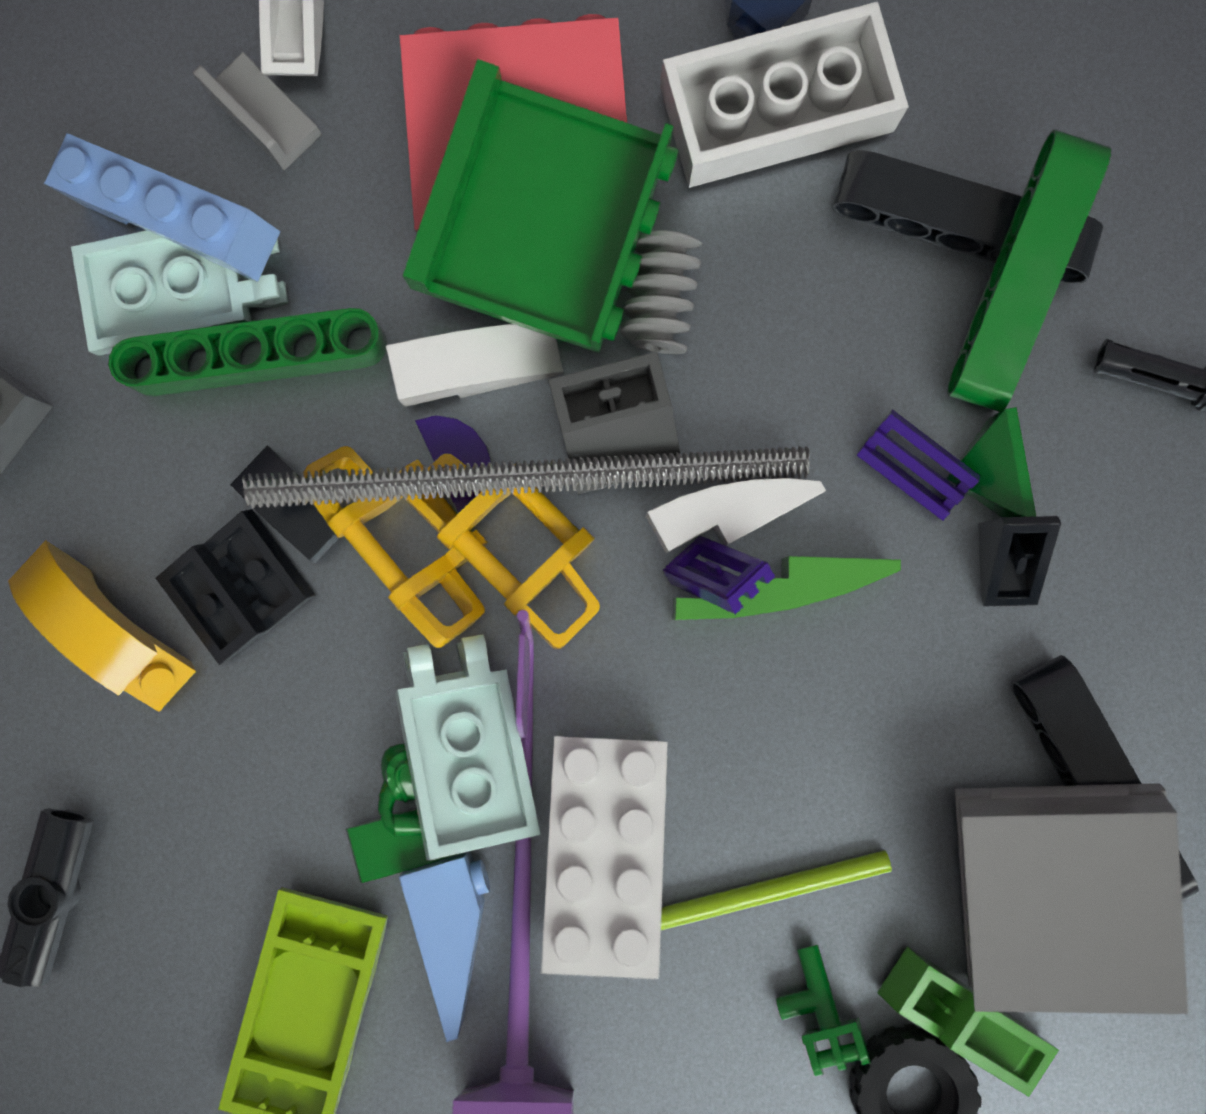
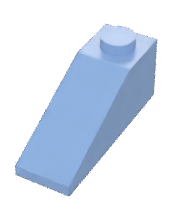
M471 851L404 871L399 876L446 1042L458 1039L464 1022L485 903L484 894L490 892V883L485 865L481 859L474 861Z

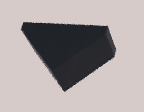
M1058 516L1001 517L978 523L981 600L984 607L1038 605L1061 526Z

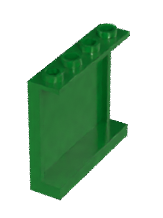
M477 59L403 272V278L412 290L599 353L604 338L611 341L615 340L624 313L623 308L615 306L622 285L629 288L633 287L643 255L634 253L640 232L647 235L651 234L659 212L661 202L652 199L658 180L669 182L678 156L679 149L670 146L673 125L665 123L662 134L643 129L502 81L499 66Z

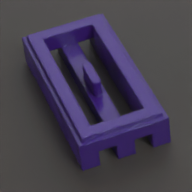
M893 409L857 453L859 458L942 521L950 514L951 509L962 501L965 493L979 482L980 478L979 474ZM891 429L895 430L960 481L954 486L889 437L887 433ZM877 445L946 497L942 500L876 450Z
M698 536L662 570L670 584L733 614L738 613L743 608L739 600L742 595L752 599L759 593L755 585L757 581L768 584L775 578L767 562L703 536ZM700 554L702 557L709 560L703 562L699 559H696V557ZM718 564H721L742 574L740 576L731 574L727 571L722 570L720 565Z

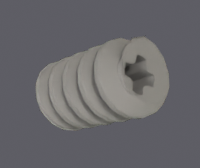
M667 230L652 231L650 235L644 233L639 235L635 250L638 254L643 255L633 287L627 288V291L634 298L626 301L624 306V313L631 319L622 323L620 332L636 348L651 352L657 351L663 354L686 353L687 346L673 340V335L690 331L691 325L676 318L679 312L693 311L694 303L680 297V292L697 288V281L684 276L683 272L684 270H693L700 267L701 260L686 254L687 249L702 246L703 244L700 240L686 234Z

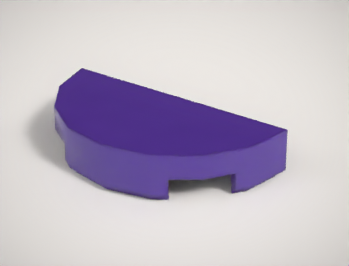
M436 415L415 420L434 462L443 454H451L465 465L469 463L471 468L474 463L478 465V468L481 463H484L485 467L488 465V462L492 464L488 447L473 428L460 420ZM466 490L464 497H461L459 491L457 497H454L452 491L450 495L458 513L476 497L473 490L472 495L469 497Z

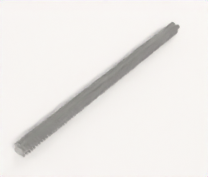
M799 446L798 450L795 447H791V450L788 447H785L784 450L780 447L778 450L771 448V451L765 448L764 452L760 448L757 452L754 449H751V452L744 449V453L739 449L737 453L734 450H731L730 453L727 450H724L723 453L717 451V454L714 451H710V455L706 451L703 452V455L697 452L696 456L693 452H690L689 456L686 452H683L682 456L680 453H676V456L669 453V457L662 453V458L659 454H655V458L652 454H649L648 458L642 454L641 458L635 455L634 459L631 455H628L627 459L621 455L620 460L617 456H614L613 460L610 456H607V460L601 456L600 461L596 457H593V461L586 457V461H584L581 457L579 462L575 458H572V462L565 458V462L562 459H558V463H556L554 459H551V463H549L547 459H544V463L537 460V464L533 460H530V464L523 460L522 465L519 461H516V465L512 461H509V465H506L503 461L501 466L498 462H495L494 466L488 462L486 467L484 463H481L479 468L476 463L473 464L472 468L469 463H466L465 469L462 464H459L458 470L456 465L452 464L451 471L448 464H445L444 471L441 465H438L437 471L433 465H431L430 471L424 465L422 472L419 466H416L415 472L412 466H409L408 473L405 467H402L401 473H399L398 467H395L393 474L391 468L388 467L386 474L383 468H380L379 474L376 468H373L372 475H370L369 469L366 468L365 475H363L361 469L358 470V475L355 474L354 469H351L350 476L345 469L343 476L337 470L336 477H334L332 470H329V477L326 476L325 471H322V477H319L318 472L315 471L314 478H312L310 471H308L307 478L304 477L303 472H300V478H297L296 473L293 472L292 479H290L288 472H286L285 479H282L281 473H278L277 480H275L273 473H271V480L267 479L266 474H263V480H260L259 474H256V481H253L251 474H249L248 481L245 480L244 475L242 481L247 508L249 504H251L252 508H255L257 504L259 508H262L264 504H266V507H270L271 503H273V506L276 507L280 503L282 507L286 503H288V506H291L293 502L298 506L300 502L306 505L308 501L310 505H313L315 501L319 505L322 501L328 504L329 500L332 501V504H335L336 500L342 503L344 499H346L347 503L351 499L356 503L358 498L361 502H364L365 498L368 499V502H371L372 498L378 501L380 497L385 501L387 496L392 501L394 495L397 500H400L401 495L404 497V500H407L408 495L411 496V500L415 498V495L418 496V499H421L423 494L428 499L430 493L433 498H436L437 492L440 498H442L444 491L447 498L450 497L451 491L454 497H457L458 491L461 497H464L465 490L468 493V497L472 495V490L475 492V496H478L479 490H481L482 496H485L486 489H488L489 495L493 494V489H495L496 495H499L500 488H502L504 495L507 493V488H509L511 494L514 493V488L520 494L521 487H523L525 493L528 492V487L531 488L532 493H534L535 487L541 493L542 486L545 487L546 492H548L549 486L555 492L556 485L559 486L560 492H562L563 485L566 486V491H569L570 485H573V491H576L577 484L580 485V490H583L584 484L587 485V490H590L591 484L594 485V490H597L598 483H600L601 489H604L605 483H607L608 489H610L612 482H614L615 489L618 487V482H621L622 488L625 487V482H628V486L631 488L632 481H635L636 487H638L639 481H642L643 487H645L646 481H649V487H652L653 480H656V486H659L660 480L663 481V486L669 480L670 486H672L674 479H676L677 485H679L680 479H683V484L686 485L688 478H690V485H692L694 478H697V484H700L701 478L704 479V484H706L708 477H710L711 483H713L714 477H717V483H720L721 477H724V483H727L728 476H731V482L734 481L735 476H737L738 482H740L741 476H744V481H746L748 475H751V480H754L755 475L758 476V479H761L763 474L764 479H767L769 474H771V479H774L775 474H778V479H781L782 473H784V478H787L789 473H791V479H794V476L798 473V479H800L801 475H803L802 472H804V477L807 478L810 467V450L808 446H805L804 449Z

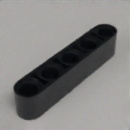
M857 150L847 155L833 202V210L841 216L996 263L1022 196L876 152ZM1087 216L1060 282L1075 284L1088 280L1103 230L1102 223L1097 219Z
M1059 655L1011 682L1013 693L1064 786L1142 784L1082 676L1065 656ZM1179 851L1182 902L1198 894L1199 888Z

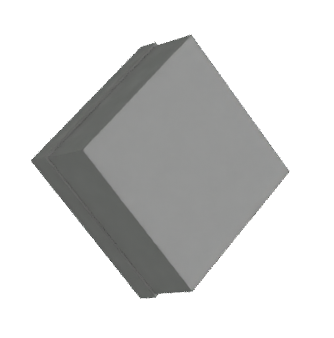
M1161 783L955 789L967 975L969 987H972L975 1012L1188 1014L1177 812L1167 800L1166 790Z

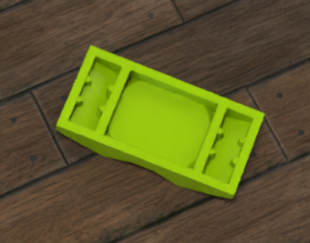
M284 887L278 889L218 1110L232 1114H336L351 1065L362 1014L375 976L388 915Z

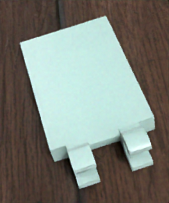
M148 230L71 246L88 352L98 356L111 353L117 343L130 337L251 321L249 308H270L289 304L286 283L284 281L277 282L275 274L260 276L257 282L213 263ZM278 238L271 254L280 252Z
M483 634L461 638V642L456 643L459 663L463 670L459 672L435 676L429 644L406 648L407 652H403L404 666L411 687L398 689L395 692L426 860L540 835L524 751L517 731L516 712L507 669L490 672L487 647Z

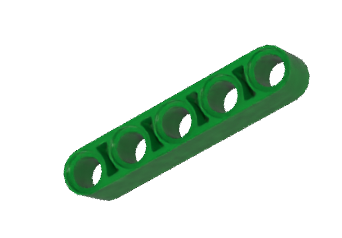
M1056 129L1052 130L1047 136L954 365L948 383V396L997 412L1004 410L1009 404L1107 171L1111 158V148L1109 146Z
M346 308L130 337L121 340L113 347L109 355L108 366L111 375L117 382L144 395L159 396L367 368L376 365L383 359L387 351V338L385 332L368 312L360 308ZM360 327L369 328L371 330V338L368 344L358 350L348 349L347 338L354 329ZM307 334L315 335L316 346L314 350L307 356L295 357L294 346L297 340ZM252 342H260L261 353L258 359L247 365L242 364L241 353L244 347ZM205 349L206 361L199 370L189 372L188 360L191 354L196 350ZM150 356L151 368L148 374L140 379H136V364L143 357Z

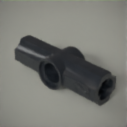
M51 808L40 812L22 880L13 886L8 896L7 906L11 919L0 955V978L3 983L18 987H42L49 982L68 912L76 906L80 898L81 887L78 875L94 822L86 814ZM40 885L50 892L52 898L51 908L45 906L39 899L38 888Z

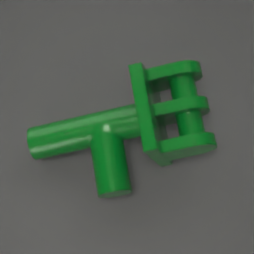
M815 945L797 950L808 990L777 997L776 1002L782 1020L815 1012L819 1028L807 1030L801 1036L803 1044L806 1046L815 1077L824 1075L823 1069L837 1066L839 1071L846 1070V1063L860 1060L862 1065L870 1064V1057L861 1030L859 1017L840 1021L819 946ZM852 1033L855 1042L841 1045L839 1036ZM829 1039L831 1048L818 1051L816 1042Z

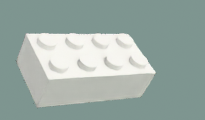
M878 1L663 59L660 89L670 124L673 125V135L679 149V156L688 188L892 133L909 107Z
M554 736L542 974L659 979L668 742Z

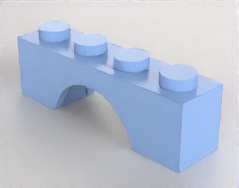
M68 133L44 183L86 208L123 224L131 223L146 229L213 263L257 282L281 232L248 208Z

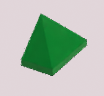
M1017 407L1007 408L988 418L960 458L961 462L980 475L979 482L966 493L1000 517H1036ZM951 473L946 478L955 485L960 481Z

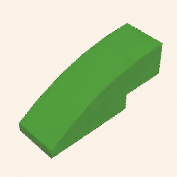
M909 947L905 949L877 992L898 1014L939 1038L952 1051L1030 1097L1059 1052L1054 1045L1006 1012H975L973 992L970 987Z

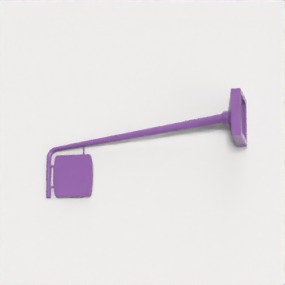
M520 610L517 613L521 633H519L516 725L522 742L532 791L534 640L529 614L526 610ZM531 837L515 841L506 1065L500 1067V1081L465 1088L453 1100L452 1114H573L574 1091L535 1082L534 1068L528 1065Z

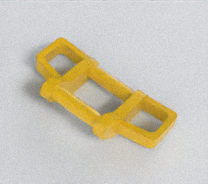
M342 446L314 461L303 472L305 478H307L308 471H310L312 478H314L315 471L321 477L322 471L328 473L329 470L336 468L343 471L346 469L349 476L351 475V469H354L356 475H358L359 469L365 475L366 468L369 469L370 475L373 473L370 467L349 446ZM417 459L406 465L405 468L408 473L409 466H412L414 472L416 471V466H419L422 472L424 465ZM438 492L436 498H433L431 493L428 499L425 498L424 494L422 495L421 500L446 524L457 515L445 498H440ZM395 495L392 501H390L388 496L385 501L382 500V497L378 501L372 498L371 502H368L367 498H365L364 502L358 499L356 503L353 502L345 508H342L337 500L335 504H332V501L329 500L328 504L322 501L319 505L315 501L314 506L338 538L344 536L391 592L388 596L390 601L434 647L441 648L472 626L484 614L485 608L457 572L467 560L454 547L408 579L363 525L398 502L399 500H397ZM478 529L473 532L470 530L484 546L488 543ZM438 584L443 586L463 613V618L452 626H445L440 623L418 599Z
M443 454L431 464L435 467L436 471L438 465H441L444 471L445 464H448L450 471L452 464L456 465L457 470L459 464H462L464 469L466 467L464 463L451 454ZM521 487L520 494L514 488L513 495L563 545L523 584L470 532L497 504L511 495L509 488H507L506 495L503 494L502 488H500L499 495H496L495 489H493V494L489 495L488 489H486L485 496H482V492L479 490L478 496L466 505L448 524L425 502L418 499L417 495H415L413 500L408 495L406 501L439 533L437 538L448 549L454 547L506 599L503 605L514 616L520 610H526L529 614L531 627L552 648H563L598 613L600 608L598 600L570 564L595 540V537L585 527L579 530L542 492H538L537 487H535L534 493L531 492L530 487H528L527 493ZM561 572L584 602L585 611L565 632L556 634L529 608L528 604Z

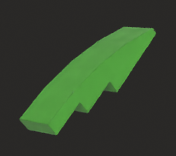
M788 556L782 558L781 578H774L768 584L757 581L755 585L759 593L752 599L742 595L739 600L743 608L738 613L733 614L701 598L676 597L673 598L672 620L738 618L802 607L850 593L901 571V560Z

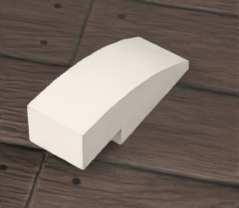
M259 0L261 74L318 76L324 0Z
M515 324L462 330L386 345L397 397L404 407L454 395L464 398L564 374L556 338Z
M790 478L746 480L717 485L681 496L648 511L645 517L666 554L711 529H714L721 544L726 546L822 494L826 490L821 481Z

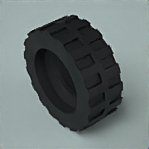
M904 1024V1027L900 1028L892 1026L884 1029L885 1032L877 1037L873 1035L867 1040L870 1064L862 1065L860 1060H856L854 1069L851 1068L849 1080L852 1083V1089H849V1093L856 1114H896L889 1106L887 1088L894 1074L908 1066L927 1068L938 1078L941 1086V1099L932 1114H978V1109L982 1108V1097L977 1090V1086L980 1085L976 1075L970 1069V1064L964 1057L949 1049L939 1038L922 1028H917L915 1024Z

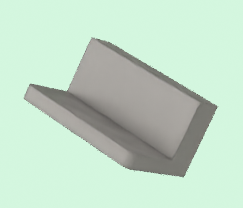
M244 52L215 79L201 65L192 72L209 96L284 171L322 135L317 125L267 75L261 74V69Z

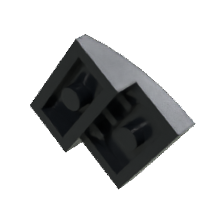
M252 509L241 511L205 543L190 547L155 578L219 665L226 663L256 642L315 596V593Z

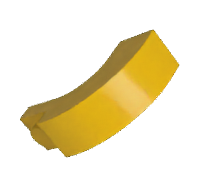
M47 540L39 546L8 580L14 600L32 625L73 664L118 696L125 691L160 712L196 672L190 660L157 640L124 616L100 591L89 568Z

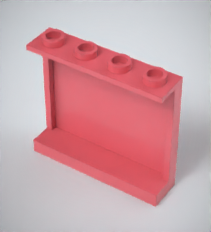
M586 14L578 17L575 21L555 23L547 19L535 18L527 20L518 26L498 27L492 23H477L470 26L467 30L444 31L436 27H425L416 30L414 34L400 35L414 230L416 234L477 59L499 66L502 81L627 123L618 17L605 18L599 14Z

